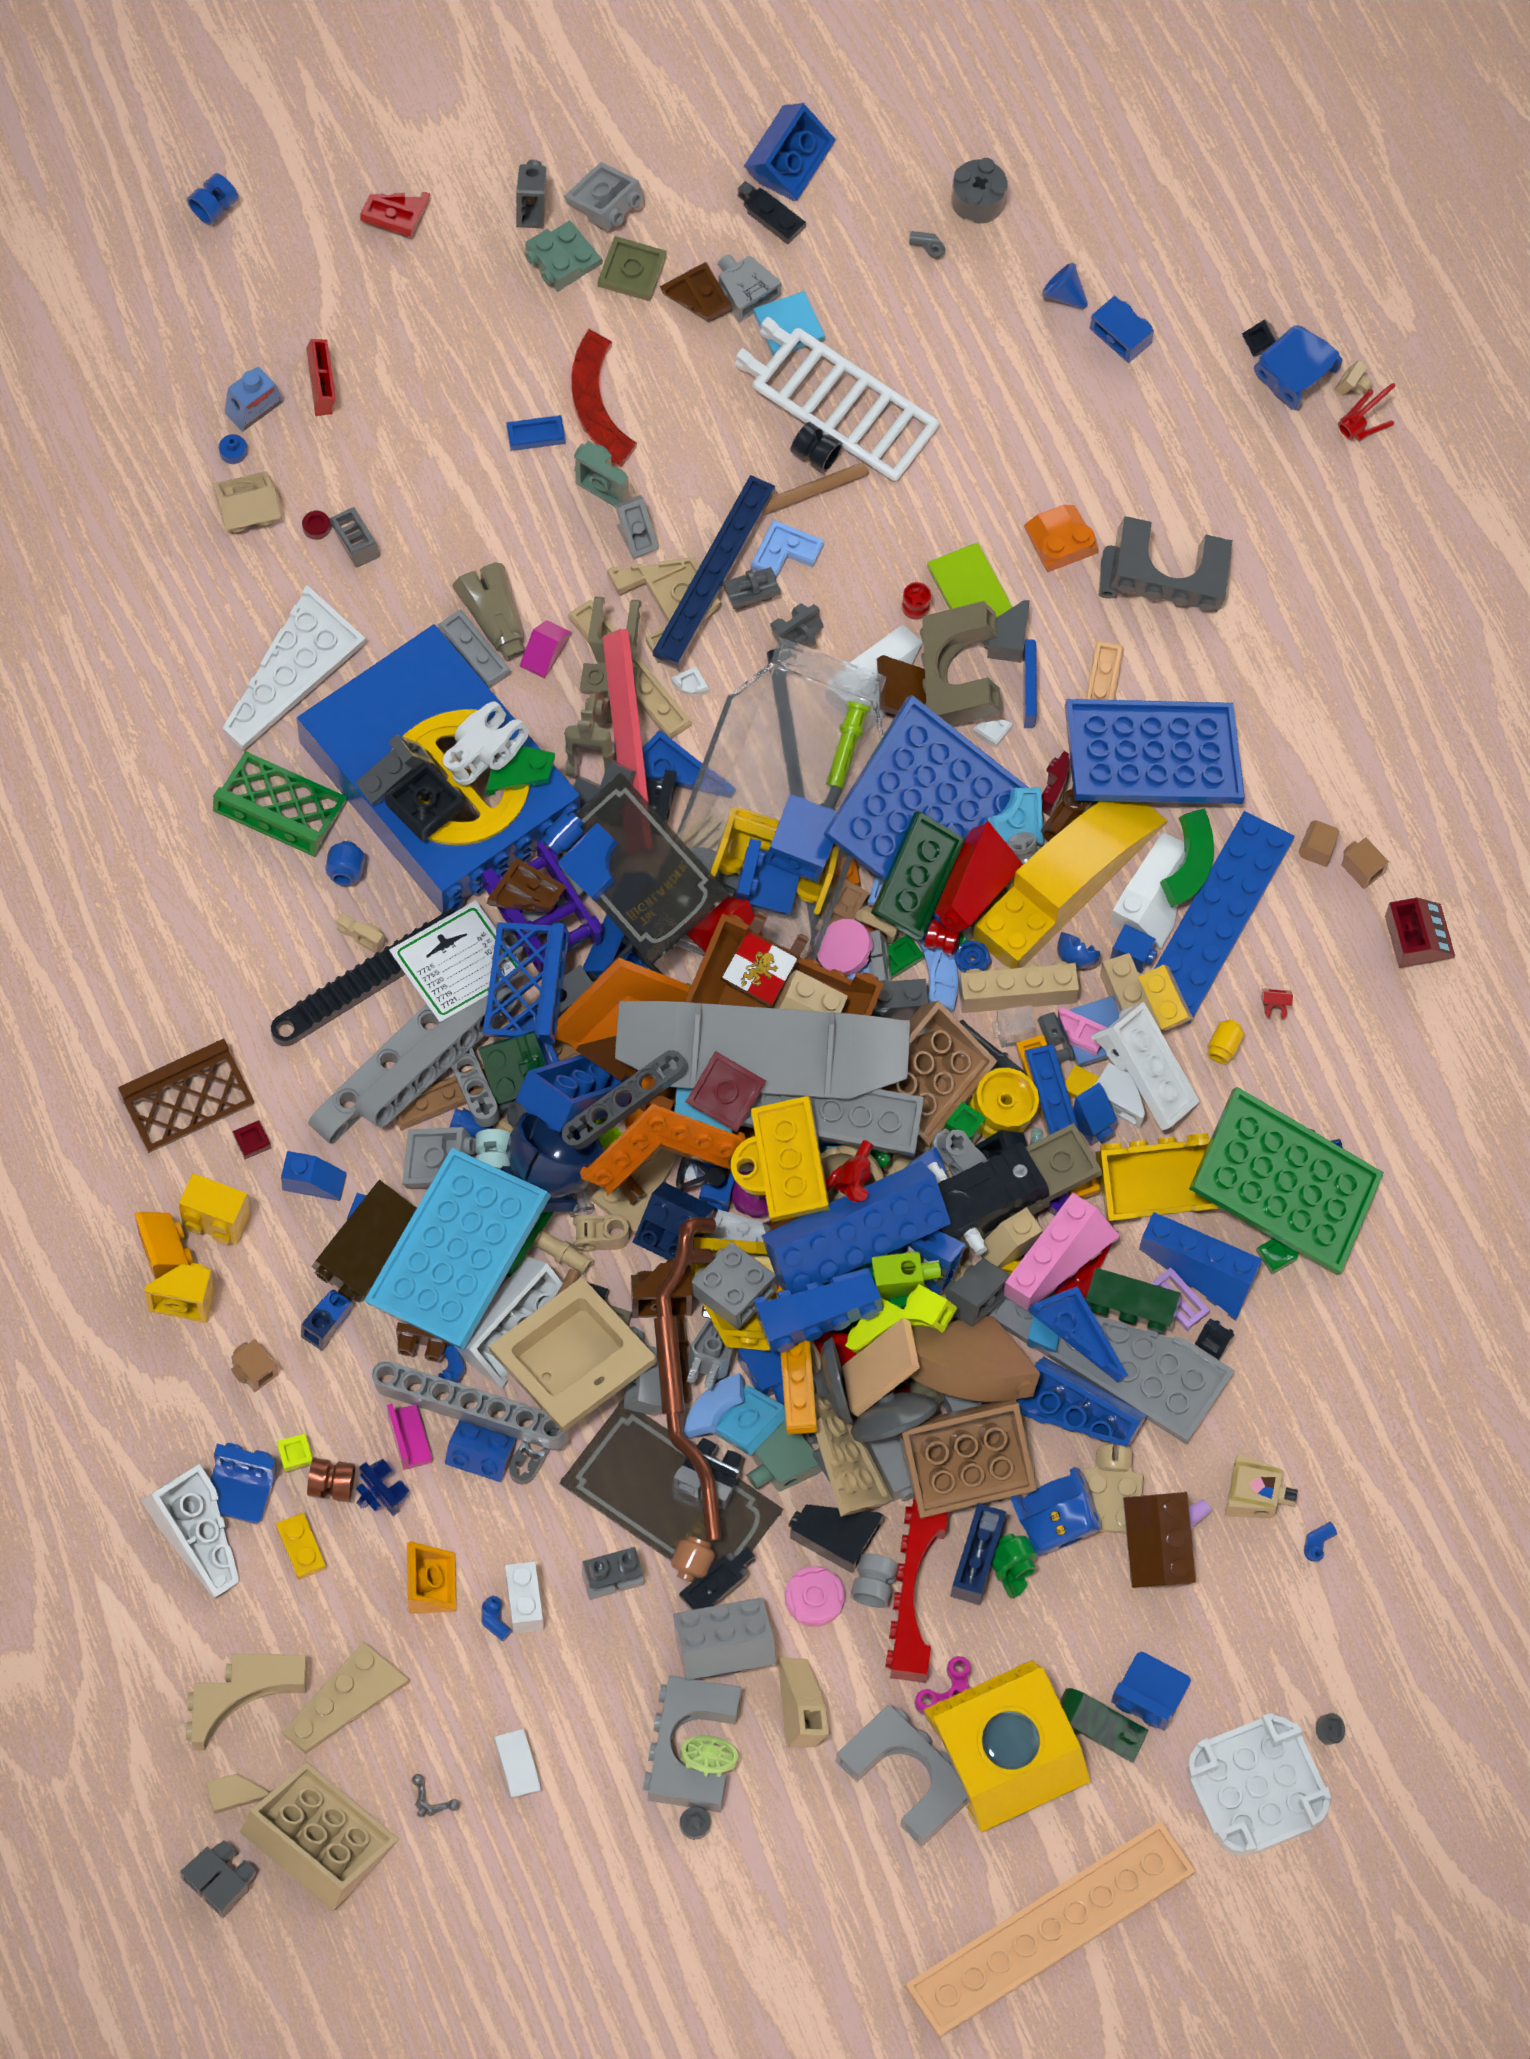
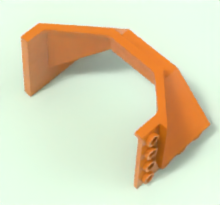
M618 957L558 1018L556 1039L568 1043L576 1049L581 1044L616 1036L619 1001L684 1002L691 985ZM647 1076L643 1079V1089L647 1090L652 1077ZM631 1095V1097H630V1099H629V1102H628L627 1106H628V1105L631 1103V1101H632V1095ZM652 1104L645 1112L639 1108L625 1118L626 1130L588 1168L582 1167L580 1174L583 1180L605 1187L608 1196L646 1164L660 1149L685 1158L730 1169L729 1159L746 1138L744 1133L739 1132L736 1135Z

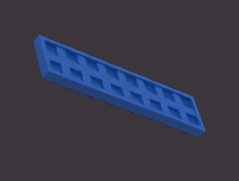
M1246 811L1242 813L1214 862L1205 883L1197 892L1155 968L1162 965L1170 967L1193 1018L1295 838L1294 835Z

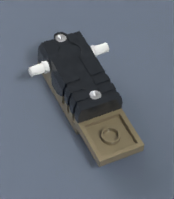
M1074 1123L1027 1147L1024 1146L1023 1142L1014 1145L1013 1149L1010 1150L1008 1148L1002 1151L999 1156L994 1155L988 1158L987 1162L983 1163L982 1161L949 1179L942 1168L940 1169L937 1162L927 1166L935 1174L951 1224L939 1229V1231L965 1243V1249L968 1247L973 1248L976 1255L986 1252L987 1247H985L983 1239L987 1238L1006 1219L1026 1207L1033 1215L1049 1207L1051 1200L1102 1175L1099 1164Z

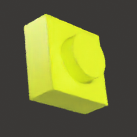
M306 1433L276 1441L284 1472L311 1465L312 1455Z

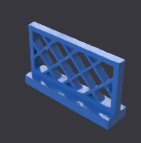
M497 922L483 1028L484 1036L511 1038L531 1032L523 1031L518 1026V1023L531 1013L536 1019L535 1032L538 1040H542L543 1043L555 1044L569 931L564 923H552V926ZM504 931H516L521 939L508 949L503 943ZM537 933H547V943L538 950L528 941ZM526 943L534 953L520 963L512 953ZM510 956L518 966L504 976L500 972L499 966L503 960ZM539 958L544 964L543 971L532 978L525 967ZM523 971L530 981L520 990L516 991L509 980ZM498 975L502 978L499 982H497ZM542 979L540 987L537 983ZM504 984H507L514 994L500 1004L495 998L496 991ZM535 986L540 992V997L529 1006L521 996ZM519 999L527 1009L513 1019L505 1009L515 1000ZM496 1003L498 1007L494 1010V1004ZM538 1008V1012L536 1015L534 1010ZM501 1012L511 1021L502 1029H491L492 1019Z

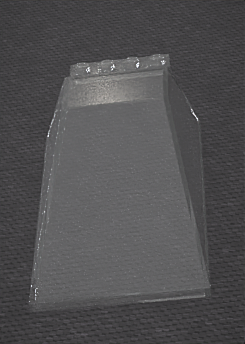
M782 637L779 638L771 662L727 696L674 842L702 873H710L731 808H744L780 821L790 794L806 798L808 801L818 805L824 803L831 789V786L825 783L840 740L839 725L844 722L848 709L846 706L847 701H853L870 707L871 712L866 715L862 728L864 735L858 738L844 788L834 807L836 812L838 811L884 736L878 700L887 678L886 676ZM673 844L654 894L656 895L653 896L658 902L652 898L651 902L655 905L650 904L652 907L650 908L649 906L647 912L653 918L650 920L652 922L647 925L644 922L640 933L644 935L648 933L652 938L658 940L675 930L699 907L704 899V892L699 891L696 887L699 875L675 850ZM839 848L834 874L819 915L814 913L816 902L810 903L802 900L797 892L790 915L751 906L754 915L761 911L768 916L761 929L762 936L779 946L791 949L797 936L803 934L809 938V941L800 958L816 960L852 857ZM682 861L684 866H687L685 873L679 868V866L682 867ZM717 870L715 877L737 891L741 871L732 875H726ZM676 871H677L678 873H681V874H680V875L682 876L681 879H680V877L675 873ZM673 875L678 877L676 884L670 880ZM668 881H669V882L671 883V885L674 887V888L672 889L671 886H670V889H671L670 891H669L668 888L665 886V884L668 885ZM662 887L666 893L664 897L656 893L657 891H662ZM708 892L706 903L694 917L720 897ZM681 929L672 937L663 941L695 954L705 955V952Z

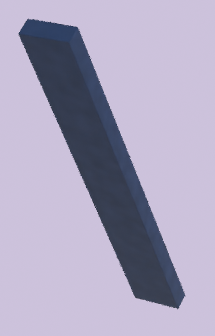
M749 476L652 653L653 657L675 667L679 666L720 592L723 582L726 581L775 491V485L755 476Z

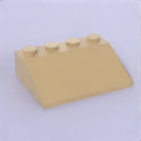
M307 1762L249 1811L240 1831L242 1835L332 1911L360 1885L399 1840Z

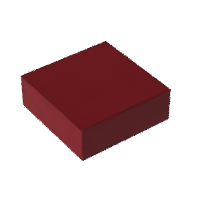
M260 1120L232 1131L244 1160L271 1149V1143Z

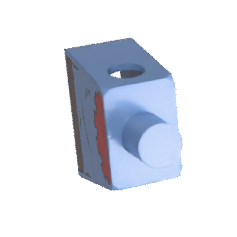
M256 367L245 372L241 379L227 389L225 414L244 432L282 404L283 399L276 384L260 367Z

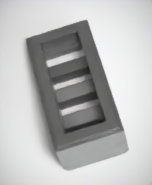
M354 507L329 518L333 529L355 567H360L380 557L376 541ZM353 520L355 521L354 523L341 528L342 525L347 524Z

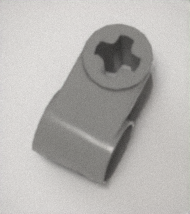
M941 1130L933 1137L932 1147H937L942 1161L949 1168L953 1176L982 1161L983 1163L987 1162L983 1153L975 1147L966 1133L961 1130Z

